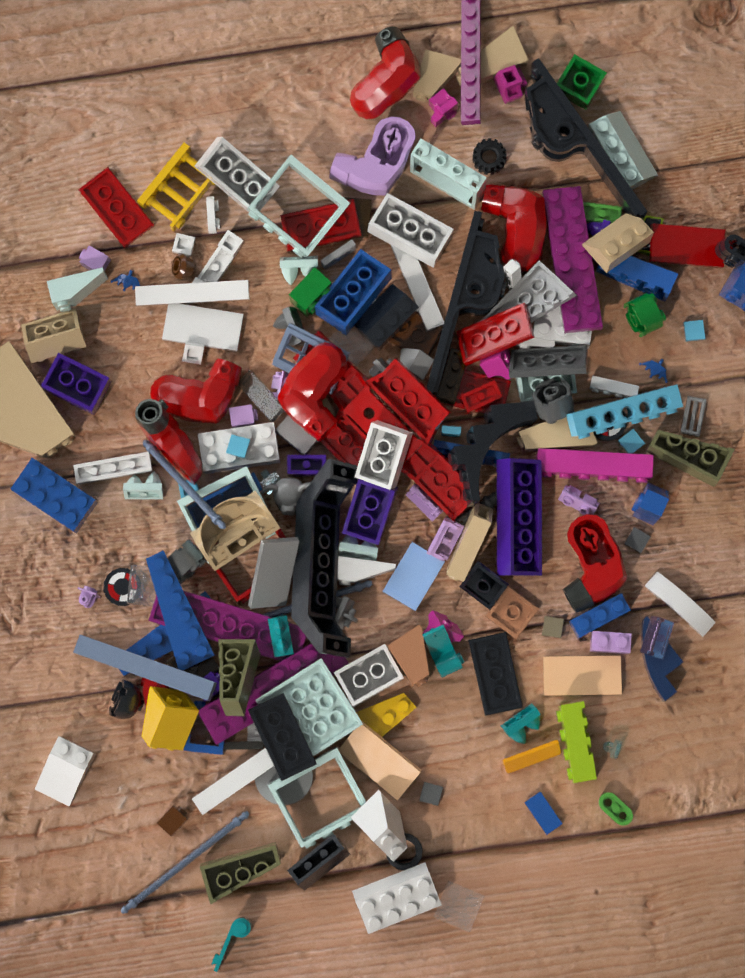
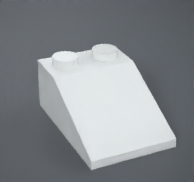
M58 736L35 790L70 806L96 754Z

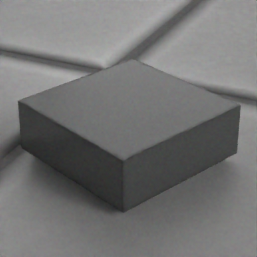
M634 527L624 544L641 554L651 536Z
M424 782L419 801L438 806L443 787Z

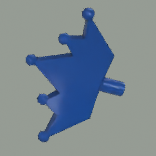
M132 270L129 271L128 275L121 274L114 280H111V283L118 281V286L123 283V291H126L130 286L133 287V290L135 286H140L138 279L132 277Z
M663 359L658 363L653 360L639 363V365L646 366L645 370L650 369V378L659 375L658 379L663 377L665 382L668 383L666 369L661 366L664 362Z

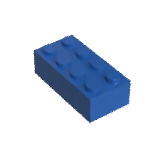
M360 249L331 285V290L326 295L324 294L315 305L316 315L347 336L392 279L391 269Z
M34 458L30 459L11 487L14 493L76 534L98 503L94 498Z

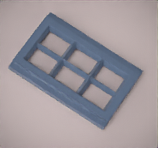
M289 323L272 365L290 373L292 368L306 355L305 351L308 344L315 346L323 342H330ZM291 336L305 342L302 351L288 345ZM286 348L299 354L296 364L282 358ZM341 348V350L343 351V353H344L345 356H346V361H347L348 358H349L350 352H348V351H346V350H344V349ZM337 383L332 387L329 394L333 393Z

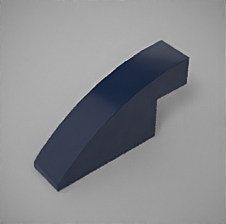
M647 616L642 620L641 626L642 656L648 677L656 693L665 702L677 692L665 676L682 664L683 661L667 641L661 659L651 656L659 630Z

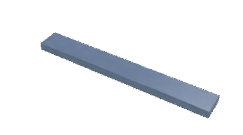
M79 635L73 653L207 701L211 700L217 684L216 682L83 635Z

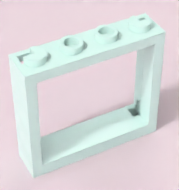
M420 138L411 153L410 172L475 210L484 196L487 177ZM417 166L422 167L420 172L415 170Z
M290 155L247 210L249 211L248 215L255 221L259 219L264 223L263 227L268 232L272 233L274 231L279 235L278 239L283 244H290L294 248L293 252L299 257H307L348 207L350 202L294 156ZM288 166L338 206L337 210L306 248L256 209V206Z
M247 466L196 491L203 497L245 476L252 491L256 490L264 502ZM187 495L177 500L191 530L194 531L197 529V526L186 506L194 500ZM275 532L272 533L271 535H269V536L266 537L265 539L271 537L272 535H274V534H276V533H275Z
M337 747L315 758L317 765L283 781L278 778L267 784L301 848L305 846L307 849L315 845V840L320 837L326 839L334 834L333 830L337 828L342 830L351 825L349 822L353 820L351 817L361 807L302 838L277 789L335 758L359 805L362 807L366 803Z

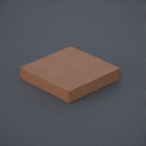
M508 586L488 612L486 618L517 640L539 608Z

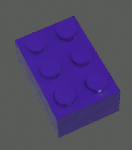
M58 353L41 387L43 390L95 415L112 381L109 377Z
M358 479L342 533L379 545L385 532L398 487L396 486L389 490Z

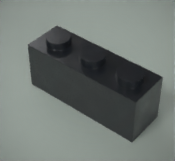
M332 834L287 871L297 885L305 891L351 854L341 840Z

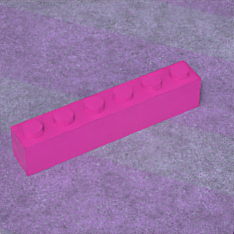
M541 448L537 450V460H542V477L550 478L552 475H559V478L563 479L579 476L578 479L590 480V477H598L600 481H609V478H617L618 482H628V479H636L637 483H648V480L653 478L654 455Z

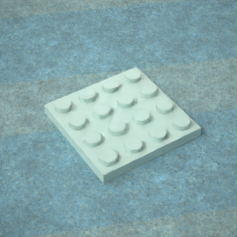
M322 658L255 700L259 705L284 693L313 756L363 725Z

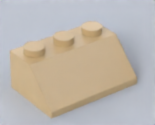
M625 213L584 242L582 246L607 273L650 243L654 232L642 218Z
M76 309L21 325L24 344L31 363L44 361L47 358L57 356L58 353L63 355L64 353L78 351L86 347Z

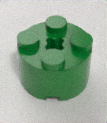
M644 293L624 303V309L627 308L628 313L625 314L626 319L635 333H640L639 337H643L663 327V321L666 320L664 312L659 310L656 304L657 299L653 293Z

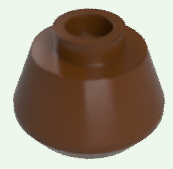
M179 254L174 258L172 274L176 279L188 278L194 274L196 265L191 258L185 254Z

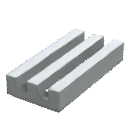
M350 240L323 258L321 265L327 270L355 251L356 244L353 240Z
M687 396L680 434L700 437L707 399ZM694 401L689 430H685L690 403ZM700 402L701 408L695 432L693 431L697 405Z

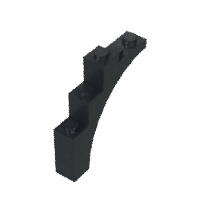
M534 401L490 405L484 414L486 424L472 426L467 432L466 440L470 445L454 446L449 452L448 462L452 465L453 471L460 470L459 479L460 482H463L464 487L463 498L467 501L468 507L475 506L480 501V469L490 446L504 434L517 428L534 424L538 419Z

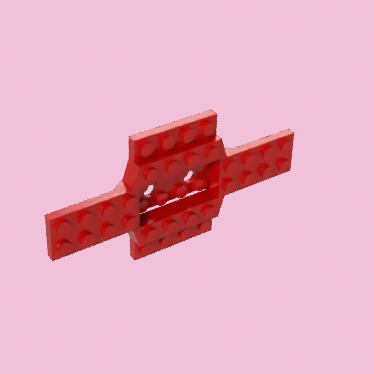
M317 331L315 334L332 343L321 331ZM308 344L305 354H307L314 346ZM296 354V355L293 357V359H294L296 362H297V360H298V358H299V354ZM395 358L382 373L370 379L348 359L345 375L338 381L333 393L329 394L339 408L335 417L338 425L320 442L339 461L358 466L371 422L379 420L410 431L371 392L372 388L421 438L417 439L412 434L401 472L411 478L453 521L456 520L468 507L467 501L463 498V482H460L459 470L453 471L448 459L432 444L440 424L451 412L398 358ZM366 408L374 410V417L372 419L365 416Z

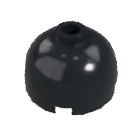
M124 679L117 684L111 699L114 701V706L109 707L110 716L118 719H128L134 716L137 711H141L144 700H141L142 694L136 684Z

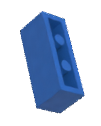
M621 593L570 620L569 623L579 639L628 613L631 609Z

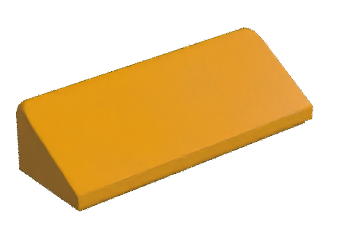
M554 740L503 759L502 762L506 772L511 773L560 755L559 742Z

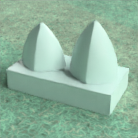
M318 256L280 257L282 274L290 285L293 284L297 277L298 267H300L302 274L306 277L314 267L317 269Z
M155 471L148 476L145 483H142L135 474L129 478L127 483H123L125 499H163L162 483Z
M346 535L343 541L340 542L338 557L377 561L378 548L376 544L367 541L358 545L357 538Z

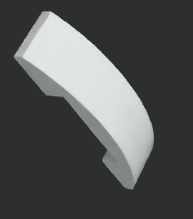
M227 230L217 245L218 248L192 283L218 282L233 261L244 240Z
M656 572L645 585L650 592L665 602L702 637L716 623L690 597L659 572Z

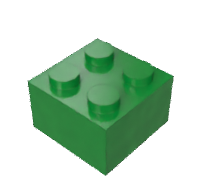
M574 54L557 84L569 101L587 110L603 84L607 72Z
M314 267L289 294L290 303L306 317L310 314L314 315L316 313L315 305L324 294L326 295L331 290L332 282Z

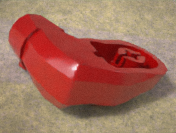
M486 184L481 211L497 217L501 215L506 219L505 240L501 250L502 261L507 264L513 259L521 265V272H528L538 261L542 260L546 236L544 197L534 191L520 187Z
M326 342L315 345L292 368L278 395L280 405L290 418L319 442L325 439L338 425L337 419L327 407L323 406L322 400L345 375L348 367L346 356L341 348L333 343Z
M217 358L208 374L209 378L205 382L195 379H184L177 375H163L151 386L150 399L157 401L162 399L169 407L166 411L178 419L188 422L217 424L226 415L233 402L235 389L239 385L242 367L227 360Z

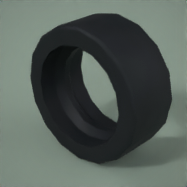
M404 833L405 839L415 846L416 854L414 859L409 863H400L397 860L393 862L387 856L389 863L399 870H406L417 866L422 859L423 850L421 843L415 836Z

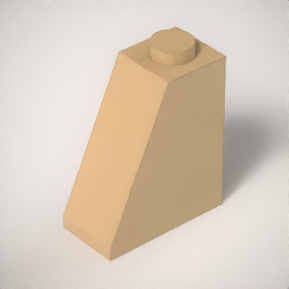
M426 49L420 67L421 78L414 87L413 97H416V100L420 102L429 101L458 72V68L461 67V59Z

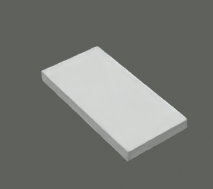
M168 304L162 340L184 344L187 341L204 344V347L237 352L244 314L184 304Z

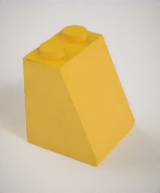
M150 686L142 738L152 749L164 748L170 751H183L199 713L198 708L185 692Z

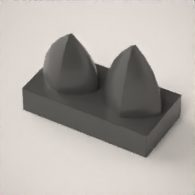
M294 307L282 309L283 313L279 315L273 324V327L277 329H286L289 323L304 329L297 308ZM291 336L288 343L289 346H303L305 344L304 341L294 336Z

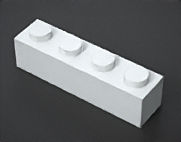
M513 259L503 267L505 283H507L506 287L509 290L522 279L521 265Z
M592 376L589 389L592 392L598 393L600 391L605 395L613 394L615 397L622 398L638 395L639 386Z

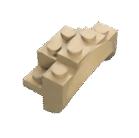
M255 490L248 496L225 500L213 508L222 517V521L226 523L225 529H220L206 515L199 528L192 531L190 535L213 570L216 571L280 529V527Z

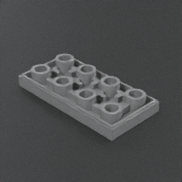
M297 537L261 540L248 603L251 609L286 606L299 545Z

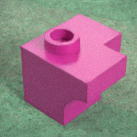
M513 65L497 72L493 79L505 104L522 98L521 88L526 87L527 82L520 67L516 68Z
M444 88L429 99V106L434 111V114L431 116V123L435 128L446 119L450 120L457 114L458 102Z
M508 349L480 360V366L488 378L502 376L506 380L510 379V352Z
M434 610L428 615L429 623L423 634L432 628L435 629L444 625L451 643L461 641L464 635L457 624L451 622L444 614Z

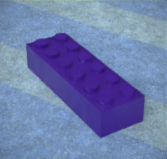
M517 458L497 460L498 576H542V460Z

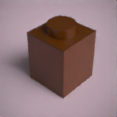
M172 806L157 824L170 836H173L188 820L186 817L188 813L180 806L177 808Z

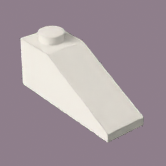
M339 556L337 581H339V585L350 586L351 583H357L396 569V564Z

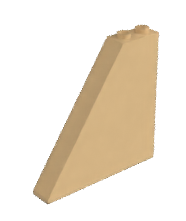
M8 341L0 347V442L43 458L47 456L50 458L58 452V448L71 444L76 436L12 344Z

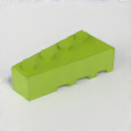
M584 701L560 705L559 710L556 711L557 721L561 722L563 729L559 730L561 742L565 741L566 749H563L565 761L568 760L570 767L566 769L568 780H572V784L597 779L593 753L590 751L591 740L586 730L588 729L587 717L583 713V708H585Z

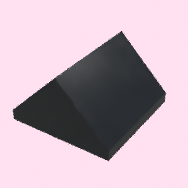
M478 561L459 587L490 610L509 584Z

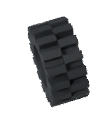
M488 138L487 141L483 139L481 143L478 142L473 150L472 161L474 167L478 168L480 173L484 172L485 175L488 173L494 175L495 172H500L507 158L505 147L503 148V144L501 142L499 144L496 139L492 141V138ZM487 150L494 151L497 155L496 161L486 163L482 158L483 153Z

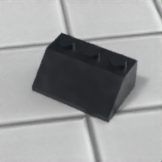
M392 284L366 310L354 327L380 351L419 312V306L403 291Z

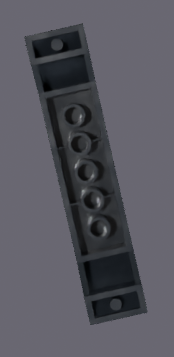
M328 459L296 503L295 537L298 538L299 545L293 568L291 617L319 653L350 658L351 638L346 637L335 621L340 506L353 486L357 485L358 478H355L358 466Z

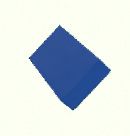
M541 792L524 802L546 835L562 825V822Z

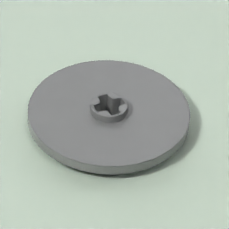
M274 766L257 777L255 784L259 793L267 801L277 804L267 784L279 778ZM312 771L277 789L285 805L300 801L308 793L313 780Z

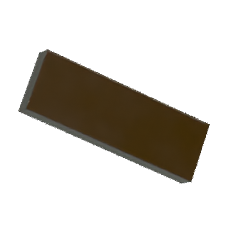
M451 348L436 397L440 402L455 405L466 365L463 363L461 350Z

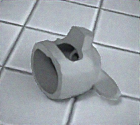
M283 478L275 484L266 485L261 494L267 490H273L274 501L283 515L292 516L296 515V503L311 482L303 484L296 478Z

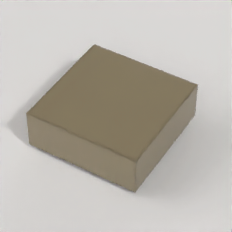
M544 616L542 636L561 638L564 619Z

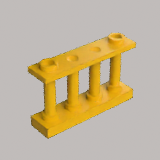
M185 142L137 200L142 208L146 209L147 206H152L171 220L170 228L174 232L185 224L187 215L211 185H215L207 178L200 187L179 171L180 168L178 167L183 162H187L193 168H195L194 166L198 162L191 157V148ZM170 177H176L196 192L190 201L168 186L167 181ZM159 191L165 192L184 207L177 216L156 200L155 196Z

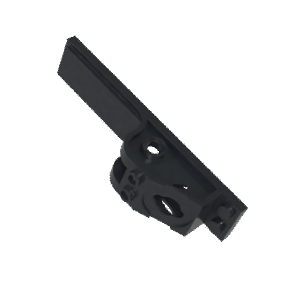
M538 58L533 61L530 77L534 84L526 88L524 97L526 111L529 113L531 123L529 128L533 147L536 150H540L544 157L554 162L565 161L576 154L585 155L626 214L644 220L647 214L646 208L541 60Z
M474 211L427 389L435 397H437L459 316L464 314L475 316L487 315L498 304L499 297H504L507 285L504 282L503 264H500L498 236L482 232L484 219L481 218L482 212ZM476 290V291H478L479 293H478V294H473V293H471V291Z

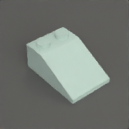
M103 267L47 281L51 301L56 310H60V312L71 310V307L79 304L108 279Z

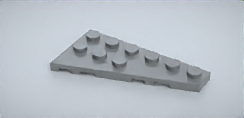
M538 261L482 320L525 303L532 323L577 295L541 261Z

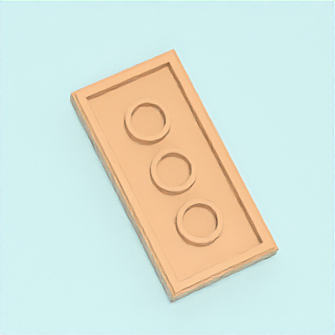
M621 656L543 657L544 696L622 695Z
M362 721L363 725L356 728L339 748V752L398 800L422 770Z

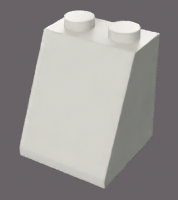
M378 790L351 818L394 862L407 849L400 811Z

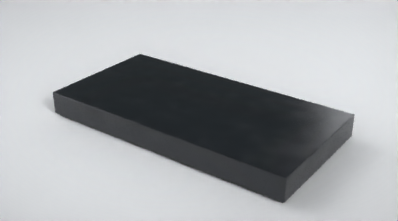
M506 632L468 640L485 716L523 708Z
M284 693L248 709L281 781L317 765Z

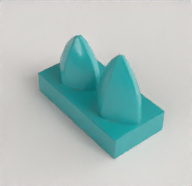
M287 615L268 618L274 657L294 654Z
M531 703L500 726L514 741L525 744L526 732L524 726L539 730L541 714Z

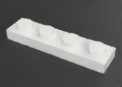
M149 452L73 465L77 485L152 471Z

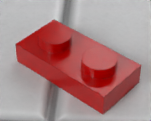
M493 380L460 395V398L467 413H471L502 399L503 396L496 381Z

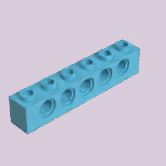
M677 384L566 414L571 436H578L579 439L589 437L590 432L596 431V434L607 432L608 427L613 426L614 429L625 427L626 422L631 421V424L643 422L642 418L649 417V420L658 418L662 412H666V415L678 412L677 408L683 407ZM659 398L663 401L661 408L657 404ZM641 403L645 405L644 412L640 410ZM624 407L628 410L627 417H624L622 414ZM607 412L610 414L609 422L605 420V414ZM589 417L593 420V425L591 427H589L587 424V419Z

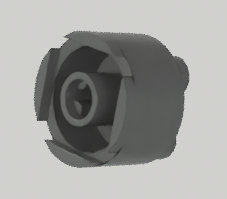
M554 379L545 380L535 387V392L532 393L537 415L549 424H553L557 420L567 417L566 414L574 412V401L570 385L560 379L561 382Z
M187 540L182 544L183 549H176L168 557L180 585L189 580L196 573L195 570L198 567L201 568L207 562L202 552L191 540Z

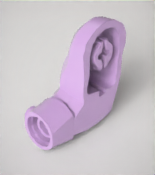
M400 117L382 119L375 127L372 141L364 157L357 158L355 155L337 153L331 166L329 179L346 187L349 186L359 192L385 196L404 171L415 140L414 128L408 121Z

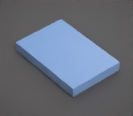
M412 542L382 592L416 611L445 561L427 554V550Z

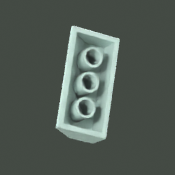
M621 111L604 115L589 124L588 128L632 190L658 176Z

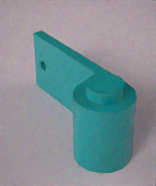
M444 625L435 629L432 628L430 631L422 634L442 678L463 668L462 664L465 662L460 652L456 654Z
M240 917L232 923L220 955L215 954L211 965L216 964L215 972H218L232 936L243 938L252 931V923L249 919Z

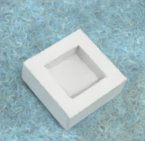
M177 233L172 252L191 257L195 237Z
M186 341L182 361L201 365L204 344Z

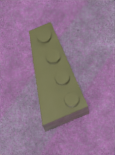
M657 430L646 452L715 487L735 449Z
M218 639L220 703L226 716H245L261 655L255 639Z
M276 842L201 863L200 870L210 905L279 866L281 858Z

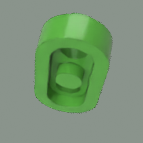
M608 792L600 796L598 801L599 807L618 825H628L632 821L633 813L631 809L615 794ZM606 799H610L612 801V804L610 806L605 805ZM621 812L626 814V818L623 820L619 818Z

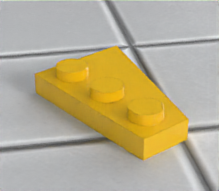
M402 693L358 711L356 714L361 721L383 737L417 707L405 693Z

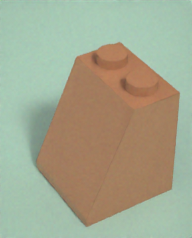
M420 624L387 646L390 654L412 687L417 685L418 688L428 682L427 677H429L423 632Z

